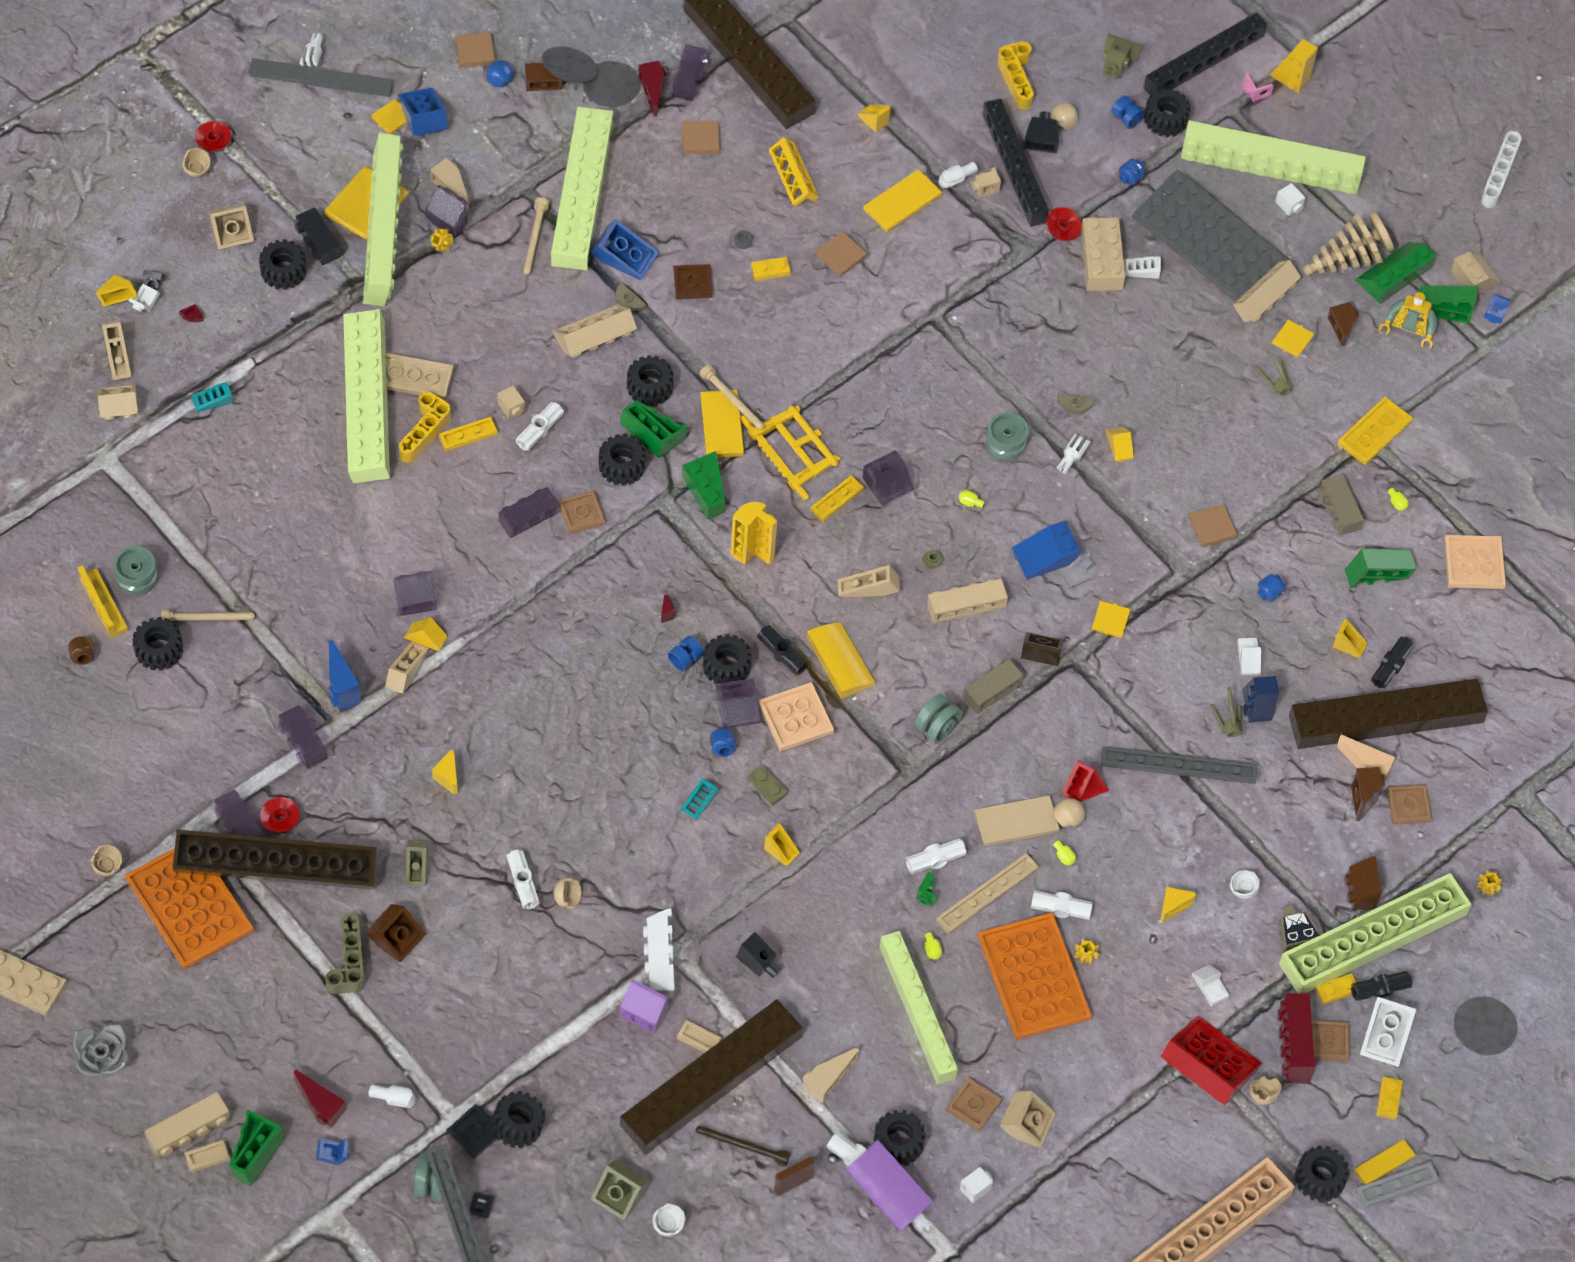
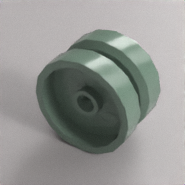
M1003 412L995 415L989 422L986 446L992 456L1007 461L1021 456L1026 449L1029 431L1027 422L1016 413Z
M140 546L126 547L116 555L113 566L116 583L121 591L128 595L137 596L146 594L153 589L157 583L158 575L155 557L148 549Z
M937 694L927 702L914 723V726L922 733L928 732L927 737L936 744L942 742L950 735L963 714V711L955 704L949 705L950 701L942 694Z
M420 1152L414 1177V1197L426 1198L431 1186L432 1198L442 1200L427 1154Z

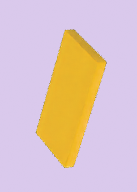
M918 169L864 205V210L886 232H889L942 196V192Z
M730 390L738 398V391ZM721 391L700 392L706 455L716 451L717 458L744 456L739 409Z
M1385 396L1338 440L1337 444L1366 466L1413 422V417Z

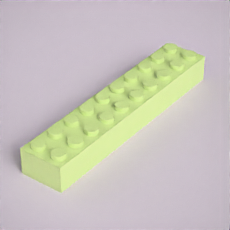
M577 107L551 251V266L588 270L613 127V111Z
M1188 121L1181 159L1200 162L1206 165H1214L1356 195L1366 157L1194 121Z
M378 134L372 164L363 304L385 307L386 300H390L391 290H393L394 286L392 275H394L395 264L393 259H395L396 255L394 244H396L397 240L395 229H397L398 225L396 214H398L399 210L397 199H399L400 195L398 184H400L401 180L399 169H401L402 165L400 154H402L403 150L400 136Z
M380 309L343 314L348 473L353 483L389 479L385 321Z
M1449 873L1283 953L1279 965L1297 993H1307L1330 980L1349 973L1468 915L1472 904L1452 874Z

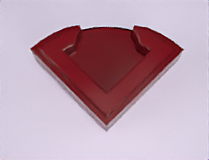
M196 304L179 310V315L188 322L198 323L204 321V317Z

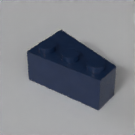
M1276 676L1253 678L1242 689L1245 702L1243 705L1244 715L1248 717L1249 723L1271 721L1279 696Z

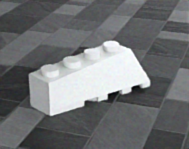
M671 909L663 910L648 917L647 926H643V938L647 937V944H644V956H648V962H645V974H649V980H645V986L663 994L668 999H674Z

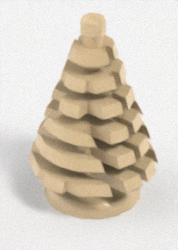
M1376 212L1369 215L1373 231L1369 232L1359 214H1356L1352 219L1354 220L1353 223L1357 232L1349 221L1344 225L1351 243H1349L1342 230L1339 229L1336 232V236L1341 248H1338L1333 238L1330 239L1328 244L1331 253H1328L1325 246L1321 247L1320 253L1322 257L1319 259L1315 254L1312 257L1313 263L1303 266L1304 274L1309 276L1315 271H1318L1319 274L1325 273L1323 268L1325 266L1328 267L1331 273L1336 272L1335 261H1337L1342 270H1346L1348 266L1344 259L1345 256H1347L1349 263L1354 269L1360 268L1354 252H1356L1365 267L1371 266L1367 252L1376 265L1381 264L1382 258L1375 241L1379 240L1386 252L1393 251L1394 247Z

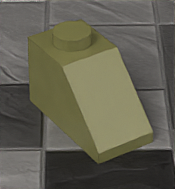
M408 839L405 885H426L428 840Z

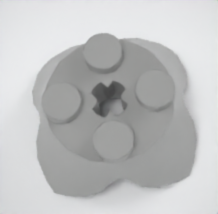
M108 1025L101 1032H96L93 1029H82L75 1032L74 1048L78 1054L76 1066L81 1073L90 1076L100 1075L101 1077H107L126 1066L128 1062V1053L125 1051L126 1035L121 1025ZM99 1052H101V1053L105 1052V1055L99 1056L98 1053H99Z

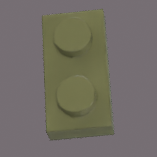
M763 765L747 776V780L772 806L787 796L786 789Z

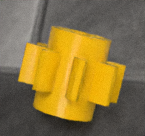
M435 229V233L431 235V245L436 247V251L449 250V246L453 244V234L448 233V229Z
M1487 870L1485 876L1479 875L1478 880L1480 882H1478L1477 888H1481L1482 894L1493 896L1494 891H1500L1502 879L1498 878L1497 872L1493 873Z
M1082 939L1081 945H1075V950L1077 951L1075 958H1079L1081 964H1092L1093 958L1098 959L1099 954L1097 951L1099 946H1095L1092 943V939L1090 941Z

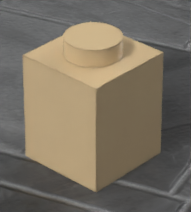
M514 386L497 393V404L508 419L518 417L525 412V401Z

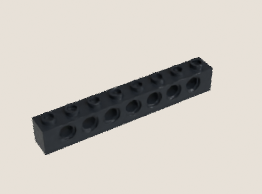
M1255 12L1147 74L1144 89L1151 95L1157 90L1161 91L1164 88L1169 90V88L1174 89L1265 37L1267 23Z
M1001 98L986 101L983 106V118L1030 227L1046 224L1049 215L1048 206Z

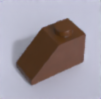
M525 63L526 92L562 90V79L552 75L544 67L543 63Z
M1350 302L1330 307L1327 316L1341 346L1346 345L1358 318L1357 310L1352 307Z

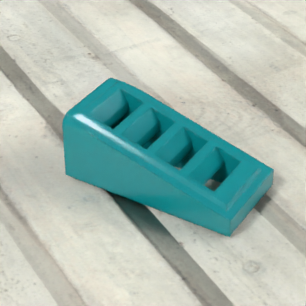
M227 382L217 384L191 396L196 413L233 403ZM199 399H202V401H203V404H202V405H200Z
M702 778L680 810L697 821L718 794V787ZM705 788L710 792V794H706L702 791V789ZM697 795L704 796L706 798L705 801L697 797ZM695 799L696 801L702 804L701 807L694 804L692 801ZM689 805L698 811L694 813L693 811L689 810Z

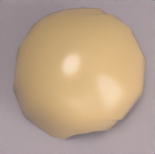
M1060 103L1052 109L1051 119L1057 120V127L1062 126L1066 130H1070L1078 123V112L1072 104Z
M189 149L182 161L183 170L192 177H201L209 170L211 159L204 149Z
M1066 798L1054 807L1053 814L1055 819L1063 827L1068 825L1076 827L1084 821V807L1076 799Z
M110 844L99 846L91 858L92 869L98 875L104 877L114 875L122 864L121 852L117 847Z
M562 878L556 883L553 892L557 904L564 908H575L581 899L579 881L572 878Z
M1262 1076L1250 1084V1097L1261 1105L1274 1104L1281 1094L1282 1084L1276 1077L1270 1080Z

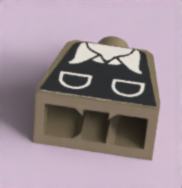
M1294 905L1283 908L1285 916L1281 917L1278 923L1282 953L1320 936L1319 931L1307 912L1296 913Z

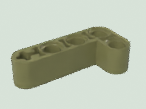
M352 913L345 914L341 919L345 968L330 970L325 976L326 988L331 994L355 993L361 991L364 987L360 925L358 917ZM348 925H352L353 931L349 932ZM349 942H355V943H356V944L353 945V946L348 945ZM351 960H357V961H358V962L355 963V964L349 963ZM353 978H358V979H360V980L357 981V982H352V981H350V980L353 979ZM332 980H338V981H339V982L336 983V984L330 983Z

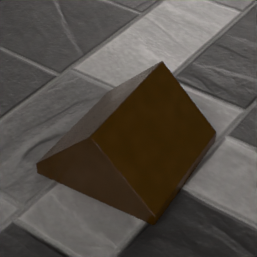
M1026 632L1021 659L1058 666L1064 640Z

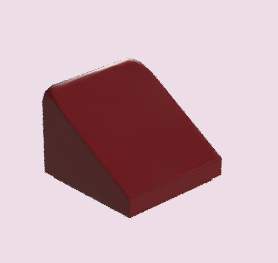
M667 594L664 595L661 623L670 621L675 617V608Z

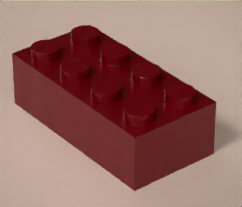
M1285 993L1284 999L1280 1001V1009L1277 1010V1020L1281 1021L1279 1039H1282L1283 1046H1280V1057L1284 1058L1281 1074L1285 1076L1286 1084H1310L1315 1070L1310 993Z

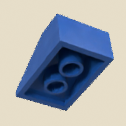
M432 87L397 94L408 128L413 136H423L425 133H437L448 129L446 109Z
M615 219L607 225L590 253L604 264L641 280L659 251Z
M1066 521L1050 525L1012 547V551L1027 580L1078 563L1081 553Z
M330 640V687H328L331 696L329 700L332 706L337 707L341 713L361 703L360 687L334 641Z

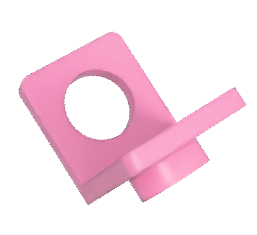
M1245 74L1243 81L1246 94H1249L1253 102L1272 95V84L1256 88L1249 74ZM1268 90L1265 94L1260 95L1262 91Z

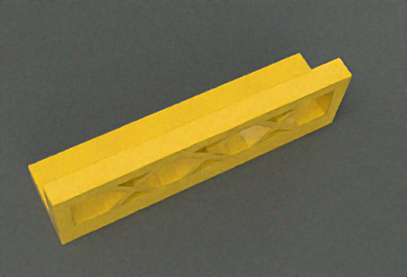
M783 137L768 150L793 206L796 207L805 199L815 202L819 195L794 141ZM782 147L781 157H778L775 151ZM784 161L789 163L787 171L783 170ZM791 175L795 176L793 185L789 184ZM800 189L802 195L796 199V191Z
M83 565L77 567L79 579L109 637L113 638L127 632L128 628L97 568L86 572Z

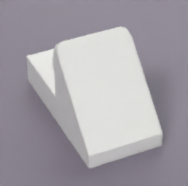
M1238 638L1237 646L1241 675H1260L1261 647H1258L1257 638Z
M1207 965L1192 972L1193 978L1211 1007L1229 999V994L1220 981L1221 972Z

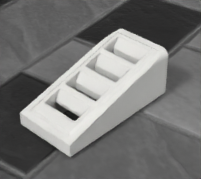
M1161 257L1123 259L1125 276L1159 279Z

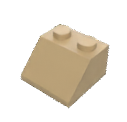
M244 203L207 211L218 250L254 241Z
M1469 251L1454 258L1451 272L1462 286H1478L1477 294L1501 284L1500 279L1482 255Z
M136 384L98 388L97 396L100 418L104 417L105 420H110L121 415L124 418H130L138 414Z
M1014 1091L1000 1127L1011 1137L1041 1148L1056 1113L1033 1091Z

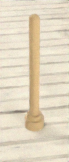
M542 197L536 198L534 203L536 216L523 270L525 275L531 273L543 213L548 210L550 203L549 200Z
M706 365L699 375L705 381H711L759 430H762L764 424L716 376V370L711 365Z
M161 610L162 620L165 618L169 619L170 623L173 621L253 620L255 617L252 612L173 613L169 612V610Z

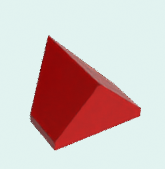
M1077 760L1061 795L1082 802L1105 793L1109 789L1095 768Z

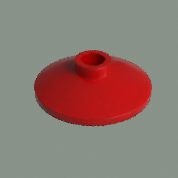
M209 121L198 127L195 133V141L200 148L206 151H220L230 143L231 131L222 122Z
M1059 207L1049 213L1046 225L1054 238L1060 241H1072L1080 234L1081 221L1073 210Z
M285 797L270 799L262 806L260 811L262 825L273 833H285L292 830L300 818L299 808L296 803ZM278 817L284 818L282 820H277Z

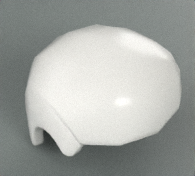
M1247 870L1238 871L1231 878L1230 888L1236 897L1244 900L1250 899L1258 893L1260 880L1255 872Z
M666 1204L660 1207L653 1216L654 1229L663 1236L670 1237L676 1235L682 1230L685 1223L683 1210L674 1204Z

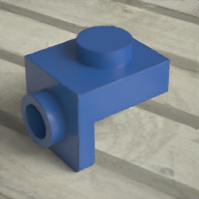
M1493 294L1484 318L1492 323L1501 324L1510 299Z
M320 1138L317 1142L316 1160L339 1165L349 1156L348 1140L344 1139L339 1143Z

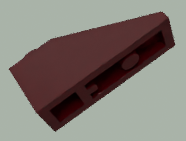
M659 60L638 65V76L653 117H656L658 114L664 77H666L665 67H661Z
M295 1069L293 1072L294 1080L316 1117L315 1119L321 1125H328L332 1128L346 1110L345 1101Z

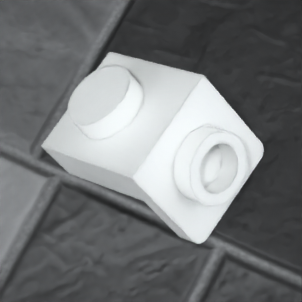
M142 284L137 293L138 297L130 298L129 301L133 303L132 307L136 310L150 312L160 293Z

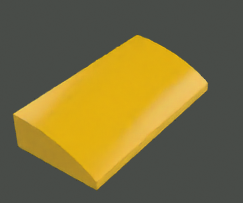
M841 623L827 624L807 631L806 639L841 699L876 684Z

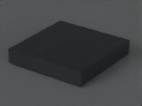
M476 1103L446 1129V1133L473 1159H476L497 1140V1134L492 1132L491 1117Z

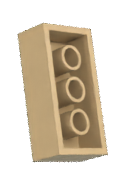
M1083 218L1081 240L1086 291L1123 290L1125 273L1119 218Z

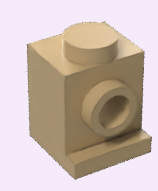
M994 167L991 168V172H983L976 175L975 180L971 183L973 190L977 191L979 197L999 192L1001 180Z

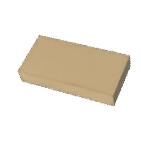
M688 1020L685 1021L677 1034L678 1040L704 1053L722 1040V1037Z
M224 1140L184 1152L191 1173L230 1161Z

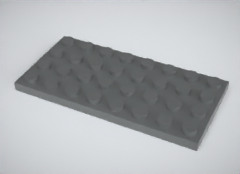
M1178 169L1132 215V218L1235 301L1245 294L1279 261L1288 260L1286 256Z

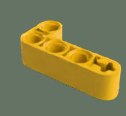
M1024 41L1001 47L997 63L1016 106L1021 110H1028L1032 106L1033 90L1021 65L1029 62L1031 45Z
M426 391L419 395V411L424 416L399 443V458L404 463L413 462L451 419L450 405L431 392Z

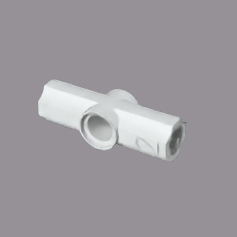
M551 402L540 414L535 415L531 420V424L516 438V443L524 451H529L540 438L547 436L548 430L564 414V410L556 402Z
M959 838L942 845L939 843L932 844L926 847L923 852L906 857L905 861L909 872L915 874L929 868L939 869L945 866L948 861L965 856L966 849L963 841Z
M523 850L511 851L506 855L513 876L514 887L518 892L522 908L527 910L533 909L539 905V900L532 881L531 871L528 868ZM520 878L527 879L526 881H519Z
M1034 891L1031 908L1051 912L1058 918L1072 916L1089 920L1093 902L1072 898L1071 895L1064 892H1058L1054 895Z
M838 1132L833 1135L827 1144V1148L841 1157L847 1167L866 1150L862 1145L853 1144Z

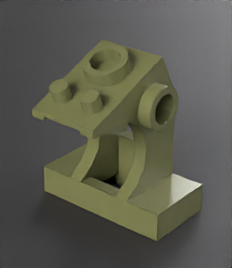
M1108 34L1103 50L1105 52L1103 56V61H1105L1103 74L1120 80L1123 67L1127 68L1129 61L1135 63L1138 61L1142 44Z

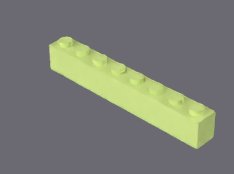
M900 931L881 936V952L936 1084L940 1085L955 1080L958 1068Z

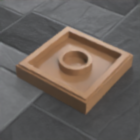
M490 32L455 36L460 68L490 65L495 61Z
M682 121L683 154H719L718 121Z
M843 231L816 250V255L840 277L867 258V253Z
M594 491L558 500V506L569 535L605 525V519Z
M1224 504L1192 512L1188 515L1201 548L1237 538V533Z
M1426 785L1387 787L1392 825L1431 822L1432 817Z
M1312 1020L1315 1060L1348 1062L1349 1023Z
M968 1077L946 1107V1111L980 1132L1001 1104L1002 1098Z

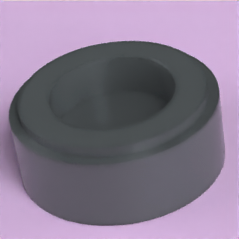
M747 231L737 232L734 236L735 246L739 249L749 248L752 245V235Z

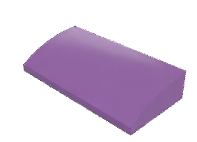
M878 1140L873 1142L845 1169L899 1231L904 1229L933 1202Z

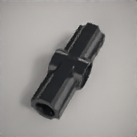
M770 625L764 626L757 634V638L773 653L775 660L782 662L795 676L803 673L808 667V663L792 648L791 642L788 639L782 638Z
M1400 637L1391 651H1387L1379 668L1371 678L1374 686L1379 689H1385L1393 676L1400 672L1405 659L1414 648L1411 639Z
M1408 971L1391 975L1381 974L1370 978V980L1351 984V994L1355 1001L1371 997H1385L1393 994V992L1411 988L1412 978Z

